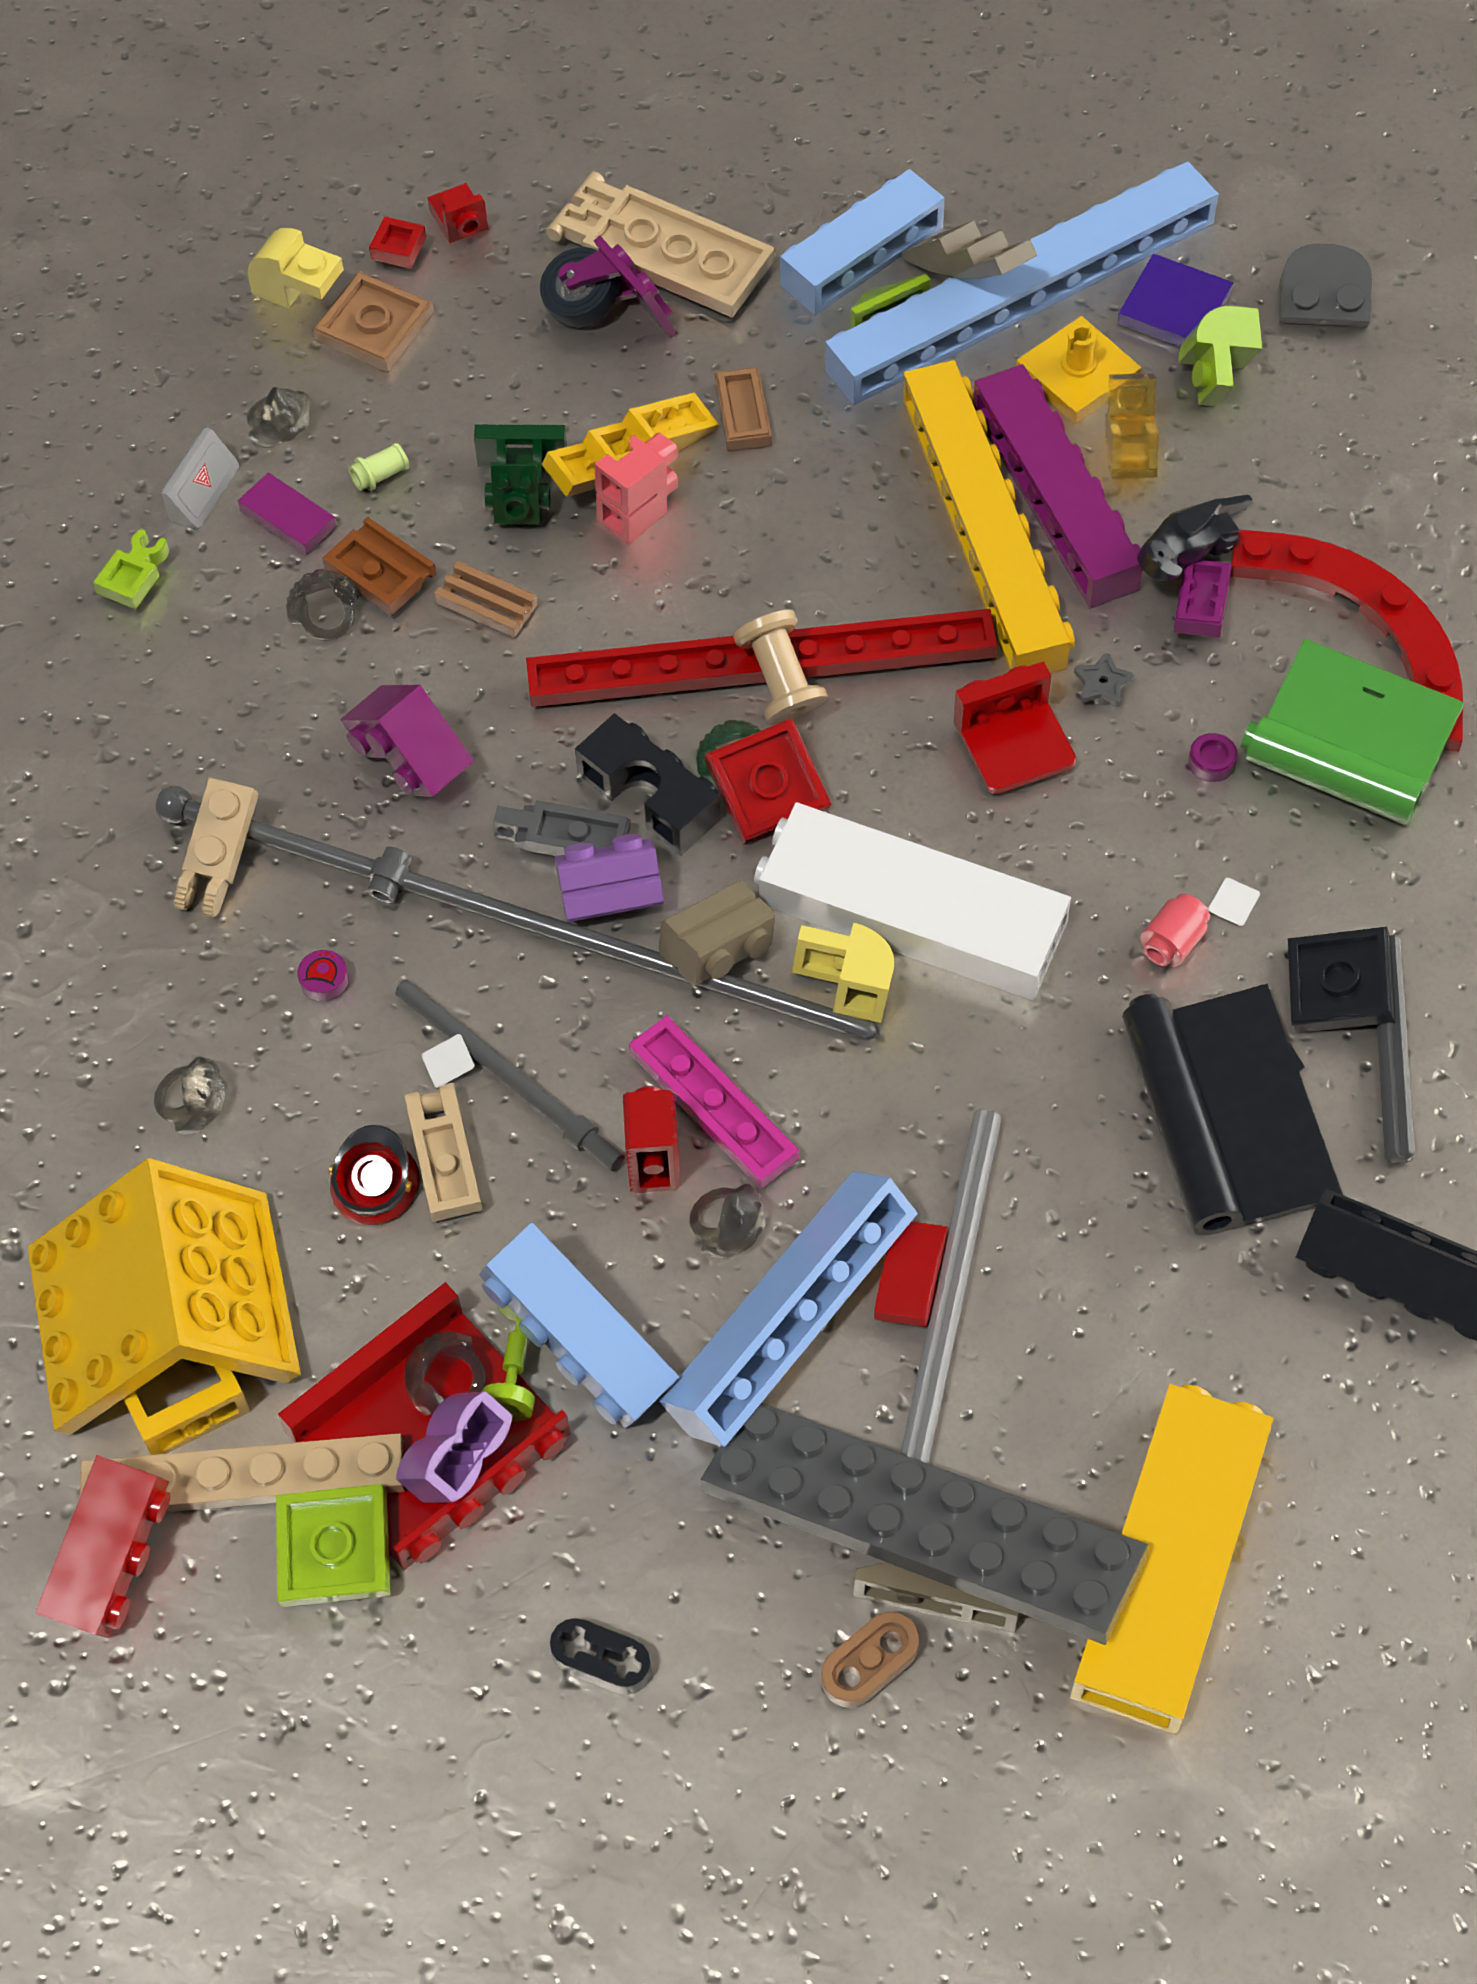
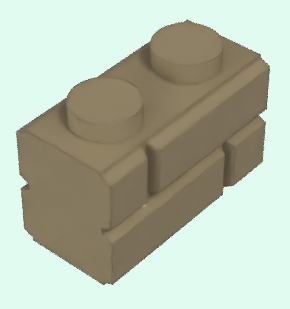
M739 880L662 921L659 939L660 955L673 968L677 967L679 973L692 986L710 977L719 979L731 970L733 964L748 956L757 958L769 949L773 940L776 917L774 910L761 898L756 899L755 893Z

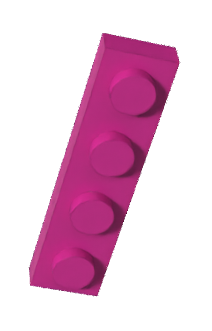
M668 1015L629 1043V1054L664 1090H670L675 1094V1101L760 1189H763L799 1160V1149Z

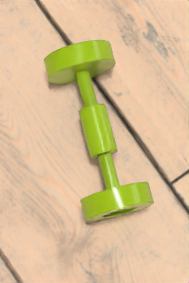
M508 1305L505 1308L497 1306L498 1311L506 1318L516 1321L515 1330L508 1334L503 1362V1370L507 1372L505 1383L489 1384L482 1389V1392L486 1391L512 1414L511 1422L525 1421L532 1416L535 1397L529 1390L516 1385L517 1374H521L524 1371L529 1339L520 1329L519 1323L522 1320Z

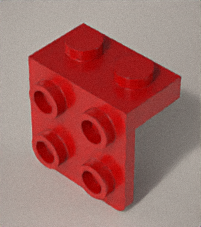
M1044 661L1030 666H1017L1006 674L985 681L975 680L956 690L953 723L986 789L992 794H1000L1071 770L1075 766L1076 755L1048 703L1052 675Z

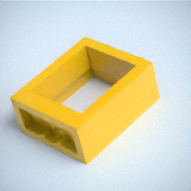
M213 1366L221 1381L147 1417L135 1391L124 1398L151 1455L167 1454L251 1412L232 1370Z

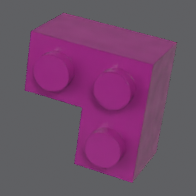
M381 685L340 719L348 730L346 738L350 745L362 756L386 758L395 770L392 775L396 783L403 791L413 796L433 797L474 762L421 685Z

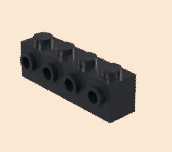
M1325 1188L1316 1205L1295 1258L1306 1262V1267L1316 1274L1325 1277L1340 1276L1354 1282L1356 1289L1374 1298L1387 1296L1403 1303L1404 1308L1417 1317L1423 1319L1439 1318L1453 1324L1454 1329L1459 1334L1469 1339L1477 1340V1251Z

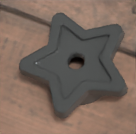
M1107 653L1095 665H1077L1074 669V674L1084 684L1080 700L1083 702L1091 701L1098 705L1113 704L1120 706L1121 689L1135 680L1132 672L1116 668L1111 655ZM1105 678L1108 682L1101 683L1099 680Z

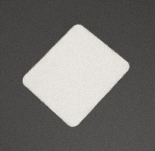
M1225 878L1208 911L1232 923L1243 926L1260 897V892L1231 878Z
M460 1034L449 1038L422 1054L424 1064L436 1088L465 1074L475 1066Z

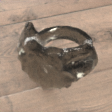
M273 387L268 396L256 402L247 413V423L251 428L248 435L249 438L264 448L280 445L295 439L310 423L311 402L308 395L302 390L293 391ZM263 407V409L261 410V418H257L256 415L258 411Z
M318 569L313 573H307L303 575L300 581L295 582L294 587L289 590V596L286 598L288 622L301 624L306 633L315 639L324 641L336 640L345 635L352 627L355 617L354 603L360 600L361 592L346 575L338 571L335 572L333 569ZM331 588L345 608V616L341 624L333 629H322L313 624L309 618L307 595Z
M198 1056L189 1065L176 1068L163 1078L154 1094V1106L158 1115L167 1122L174 1123L175 1131L178 1134H196L214 1121L221 1113L228 1093V1086L226 1081L220 1076L219 1068L215 1062L209 1058ZM181 1078L184 1105L174 1109L167 1108L164 1103L166 1091L175 1080Z
M743 1184L735 1189L726 1187L713 1189L701 1196L693 1205L689 1224L695 1236L702 1240L701 1252L703 1254L718 1259L727 1258L747 1250L755 1243L757 1237L766 1226V1218L762 1210V1196L751 1184ZM725 1198L718 1228H707L701 1225L700 1215L703 1209L710 1202Z
M455 1331L435 1332L433 1336L425 1337L424 1342L416 1345L412 1355L407 1358L406 1371L403 1376L405 1379L404 1385L407 1395L415 1407L424 1415L433 1414L436 1408L446 1399L439 1395L433 1386L424 1380L430 1365L439 1352L450 1357L463 1359L468 1363L472 1370L473 1381L466 1393L482 1392L486 1383L485 1369L480 1358L471 1350L473 1345L471 1336Z

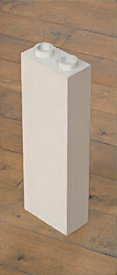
M797 802L789 818L782 817L779 820L772 841L775 847L770 857L763 856L754 876V883L759 885V898L771 909L848 936L851 934L853 922L864 925L882 936L893 952L1032 1001L1035 1000L1068 922L1071 897Z

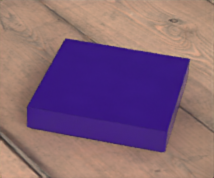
M1153 253L1119 311L1117 324L1181 347L1184 339L1207 313L1218 307L1225 306L1232 294L1234 282Z

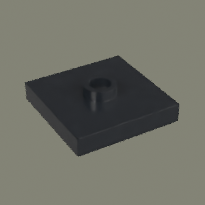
M1387 926L1288 938L1291 1026L1294 1033L1395 1022L1391 946Z

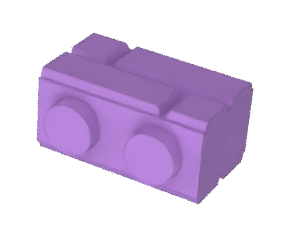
M626 834L612 840L613 846L594 849L592 843H578L564 848L565 855L554 856L567 922L664 904L656 851L651 839L642 840L640 834Z

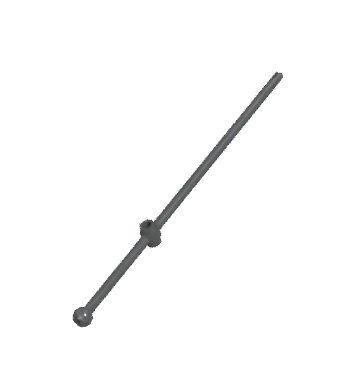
M169 786L159 793L156 801V812L160 818L168 823H180L186 819L196 822L201 803L193 801L189 792L182 787ZM251 820L247 839L367 877L371 880L367 892L380 901L394 903L397 894L407 890L688 982L679 973L678 968H673L660 955V952L411 872L409 867L413 858L410 854L399 848L386 847L382 857H377L374 860ZM728 974L719 979L710 977L697 984L698 986L860 1039L869 1040L876 1034V1027L870 1020L835 1013L833 1008Z

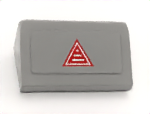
M205 427L201 430L161 490L169 521L193 530H198L202 526L239 469L237 459L211 428Z

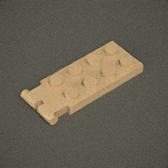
M594 171L589 174L571 197L572 204L567 203L546 229L547 236L553 241L558 242L564 237L582 245V247L592 248L597 251L599 249L593 240L599 235L611 248L619 244L632 259L639 273L643 271L653 284L732 318L776 260L775 247L631 186L626 185L623 190L606 184L603 176Z

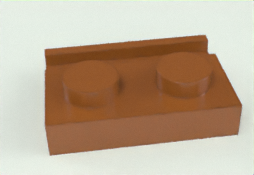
M367 517L363 520L364 525L358 531L353 529L322 557L324 569L392 616L422 588V583L428 577L433 578L436 575L435 563Z

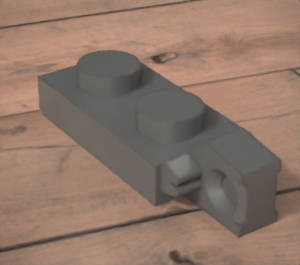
M536 800L535 805H525L523 810L497 806L493 828L494 837L512 841L518 848L559 856L565 855L564 848L578 843H592L594 849L613 846L612 840L614 838L629 834L631 823L630 819L625 816Z

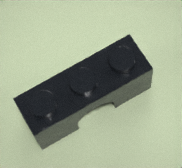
M614 713L575 748L577 775L611 802L624 790L635 786L648 787L656 792L644 803L646 829L680 856L720 821L719 792L713 783L703 776L696 777L687 770L679 757L668 749L663 751L649 740L647 734L639 725L633 722L628 724Z

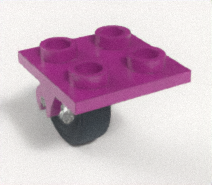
M600 235L593 240L599 249L598 251L588 247H576L566 250L556 256L543 272L540 281L542 301L550 314L565 325L579 327L592 324L604 317L613 307L614 303L635 298L670 338L677 334L668 320V317L673 312L658 294L659 290L643 271L640 273L634 267V262L619 244L611 248Z

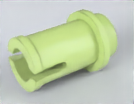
M394 443L390 447L365 459L360 456L355 458L354 464L349 466L348 470L358 490L362 491L367 488V490L372 491L376 489V483L402 470L409 469V461L402 447L398 443Z

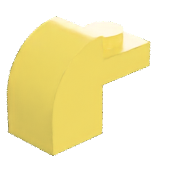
M280 228L271 234L249 263L247 274L253 295L290 308L301 292L322 300L344 268L341 257L305 244L302 231L293 228Z
M854 922L850 936L801 925L791 973L838 983L833 1012L881 1023L894 970V955L886 940L874 930Z

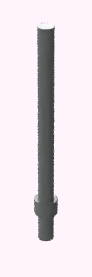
M404 980L397 987L396 996L445 1036L451 1038L460 1034L470 1056L564 1132L563 1139L578 1151L586 1150L611 1171H615L620 1167L625 1156L598 1134L599 1128L583 1115L575 1116L412 982Z

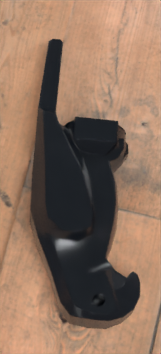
M1246 494L1214 499L1171 513L1139 550L1137 561L1147 575L1154 579L1172 581L1177 579L1182 573V568L1179 565L1192 564L1205 557L1208 553L1212 554L1213 557L1229 553L1237 545L1240 529L1229 515L1245 511L1252 501L1251 496Z

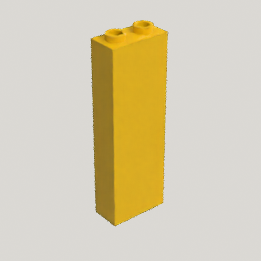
M1169 1384L1121 1534L1148 1544V1557L1107 1644L1103 1645L1090 1639L1087 1640L1070 1695L1071 1699L1175 1735L1178 1734L1274 1417L1263 1414L1260 1408L1247 1402L1237 1401L1231 1404L1213 1398L1208 1391L1195 1385L1185 1384L1180 1387Z

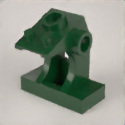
M475 424L474 444L478 467H491L492 483H485V509L493 510L494 524H540L542 510H550L551 504L550 483H544L545 468L542 466V462L549 451L567 447L565 425ZM508 445H533V448H508Z

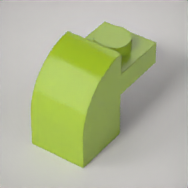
M1222 306L1213 309L1204 316L1184 339L1179 350L1178 363L1194 365L1192 382L1194 387H1197L1199 405L1216 406L1234 386L1232 368L1244 369L1262 350L1258 308Z

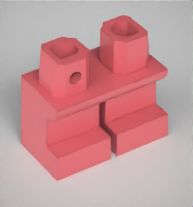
M656 433L645 443L633 435L629 442L630 452L619 461H616L607 454L594 464L595 489L597 492V521L629 545L667 513V496L678 488V477L674 470L668 466L678 458V447L661 433Z

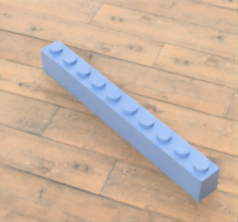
M1189 161L1173 169L1164 170L1157 177L1137 187H1130L1122 194L1102 204H1096L1086 212L1066 222H1060L1050 230L1030 239L1038 256L1003 275L982 279L949 277L942 284L922 294L913 295L906 302L885 312L877 313L869 320L847 331L837 333L831 339L825 341V372L854 406L903 381V372L935 365L1151 256L1153 253L1155 254L1214 224L1219 193Z

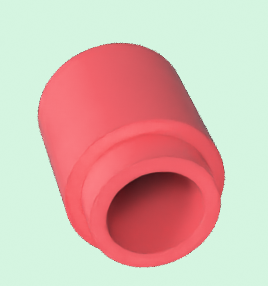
M1180 894L1176 899H1169L1140 935L1143 952L1146 957L1159 966H1179L1208 929L1207 922L1210 920V913L1207 907L1200 900L1189 894Z

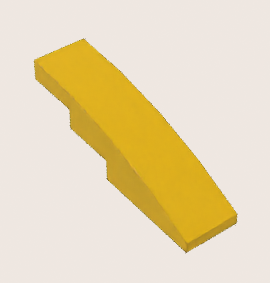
M693 392L629 409L622 422L589 430L582 443L549 451L542 462V466L564 495L570 497L594 489V464L607 454L616 461H619L630 452L629 442L633 435L645 443L656 433H661L676 444L679 452L716 431L720 424Z

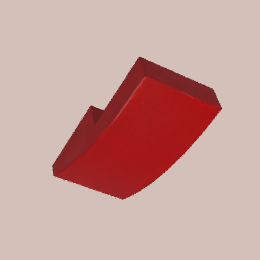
M910 1222L887 1250L879 1283L874 1320L926 1327L932 1310L937 1287V1274L943 1259L948 1236V1226Z

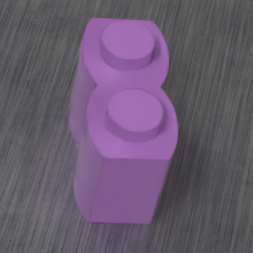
M486 1391L456 1393L449 1396L434 1411L427 1427L426 1436L416 1441L404 1454L397 1470L396 1480L423 1503L457 1501L474 1485L481 1470L482 1459L493 1453L504 1441L511 1425L512 1414Z

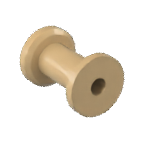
M780 610L766 614L746 623L733 633L736 646L754 650L772 695L773 701L766 706L764 711L768 724H778L790 718L795 719L819 708L829 699L825 688L818 685L810 686L806 681L788 636L794 630L798 621L793 610Z

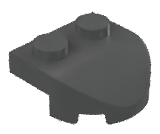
M1310 244L1296 249L1289 256L1279 283V287H1281L1279 323L1368 327L1371 311L1372 273L1369 263L1359 252L1341 245Z

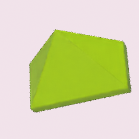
M923 274L864 292L851 308L850 329L869 320L877 313L885 312L906 302L913 295L922 294L930 290L931 279L927 274Z

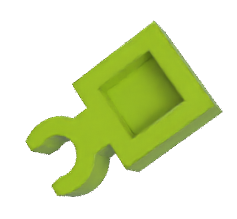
M138 530L131 539L132 550L129 554L117 549L94 580L93 585L96 594L136 610L159 578L156 565L162 563L169 554L166 539L161 537L155 546L146 548L149 543L146 530Z

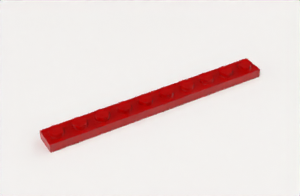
M990 609L794 629L788 634L805 678L996 658L998 647ZM733 636L526 658L531 707L766 682L754 650L736 646Z

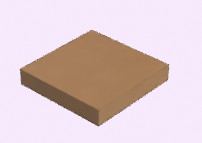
M358 272L312 330L314 341L389 372L433 315V303Z

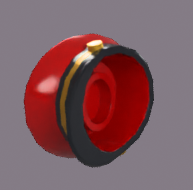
M382 1125L364 1126L351 1133L341 1145L334 1164H331L329 1168V1174H331L330 1193L334 1205L345 1218L361 1225H380L396 1219L409 1207L419 1187L420 1176L415 1159L406 1150L403 1141L396 1132Z

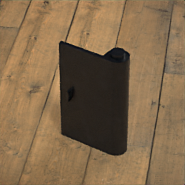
M1268 983L1177 1009H1172L1168 999L1158 997L1155 994L1138 996L1129 1003V1007L1123 1012L1122 1018L1192 1230L1195 1234L1211 1235L1315 1207L1325 1188L1343 1195Z

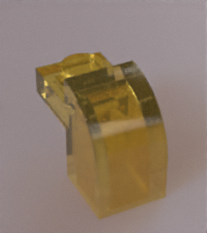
M1154 373L1109 374L1105 437L1107 463L1112 479L1157 478L1159 432L1155 425L1156 376Z

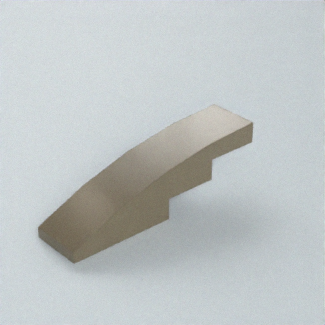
M974 220L934 234L901 252L905 261L930 272L954 278L970 279L1003 275L1038 256L1030 239L1009 246L1002 230L981 236Z

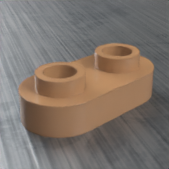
M898 1612L878 1614L835 1649L824 1661L821 1671L822 1688L828 1699L834 1704L845 1708L861 1706L909 1667L915 1660L919 1648V1633L913 1621ZM887 1638H894L900 1642L901 1648L897 1652L889 1653L882 1649L881 1643ZM852 1673L859 1678L860 1682L853 1688H846L840 1684L839 1678L843 1674Z

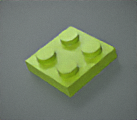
M383 1484L276 1495L277 1602L282 1607L390 1596L387 1489Z

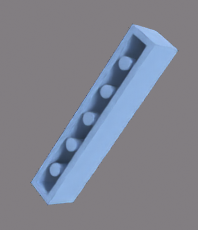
M852 1171L659 1400L688 1436L725 1447L918 1214L890 1177Z

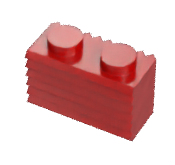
M653 1086L642 1087L635 1092L623 1094L625 1150L630 1192L676 1191L681 1186L675 1094L670 1090H662Z

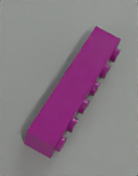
M1023 364L975 380L973 405L975 410H982L985 416L987 436L992 444H996L1001 460L1088 607L1093 608L1139 591L1143 570L1137 561V555L1141 548L1138 544L1131 543L1125 533V525L1120 513L1117 510H1111L1105 500L1104 489L1100 480L1096 476L1091 477L1085 467L1080 447L1076 443L1071 444L1065 434L1061 416L1057 411L1052 412L1046 403L1044 390L1039 380L1032 379Z

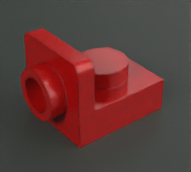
M467 183L427 197L429 210L449 244L488 229L485 200L480 194L474 196Z

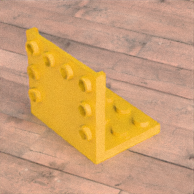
M147 1158L27 1246L49 1404L55 1432L71 1435L180 1359L286 1384L301 1375L267 1194L265 1192Z

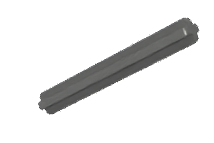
M1390 935L1395 1022L1377 1024L1384 1149L1387 1161L1391 1163H1408L1413 1158L1415 1146L1401 940L1395 935Z

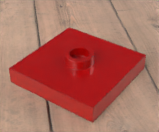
M792 718L706 753L703 757L742 844L775 831L782 817L789 818L796 802L820 811L832 805Z

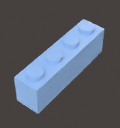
M908 169L895 179L885 182L879 190L863 201L855 202L848 211L832 222L823 224L814 234L801 243L789 247L780 256V286L816 316L900 258L902 251L943 228L945 197L911 169Z
M532 1222L486 1264L480 1272L479 1276L485 1281L482 1284V1288L488 1297L499 1307L505 1308L508 1305L522 1320L519 1323V1327L525 1336L538 1347L545 1344L557 1356L559 1360L556 1362V1366L559 1371L572 1384L578 1386L582 1383L596 1397L593 1400L594 1407L611 1424L615 1425L619 1422L624 1428L628 1427L680 1377Z

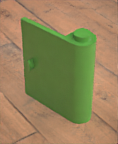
M1304 638L1268 716H1263L1259 723L1250 722L1240 747L1247 750L1245 759L1407 826L1462 711L1464 702Z

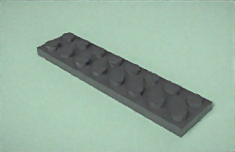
M764 1403L757 1407L725 1447H719L700 1479L703 1493L1103 1645L1107 1644L1148 1557V1544Z

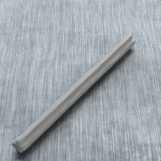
M985 1109L976 1110L972 1120L900 1453L925 1463H929L1000 1128V1114Z

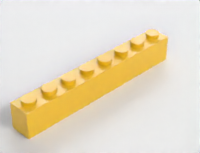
M955 360L903 372L902 402L985 609L991 610L995 636L1009 671L1017 666H1030L1042 661L1045 662L1050 673L1067 669L1069 650L1075 647L1072 627L1068 621L1062 622L1057 591L1054 585L1047 586L1044 578L1045 567L1043 557L1039 549L1033 550L1031 547L1027 518L1024 513H1017L1013 484L1009 478L1003 479L1000 471L1001 458L996 444H989L987 440L985 416L982 410H975L972 403L973 390L968 376H961Z

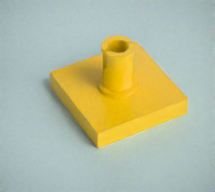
M1080 316L1016 360V366L1023 364L1031 378L1037 379L1041 383L1045 398L1074 424L1140 380L1142 370L1140 365L1083 316Z

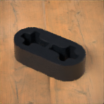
M578 1618L563 1621L556 1626L551 1634L550 1647L553 1660L557 1667L567 1674L623 1695L639 1692L650 1680L652 1669L649 1653L644 1645L635 1639ZM577 1635L584 1636L585 1647L596 1652V1656L578 1651L574 1658L567 1657L566 1646L563 1644V1641L573 1642ZM627 1655L635 1656V1664L640 1671L638 1673L629 1671L625 1679L618 1677L616 1665L605 1660L606 1657H609L616 1661L624 1662Z

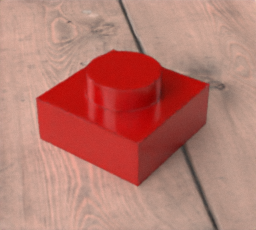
M384 216L369 246L371 259L411 269L426 239L425 226Z

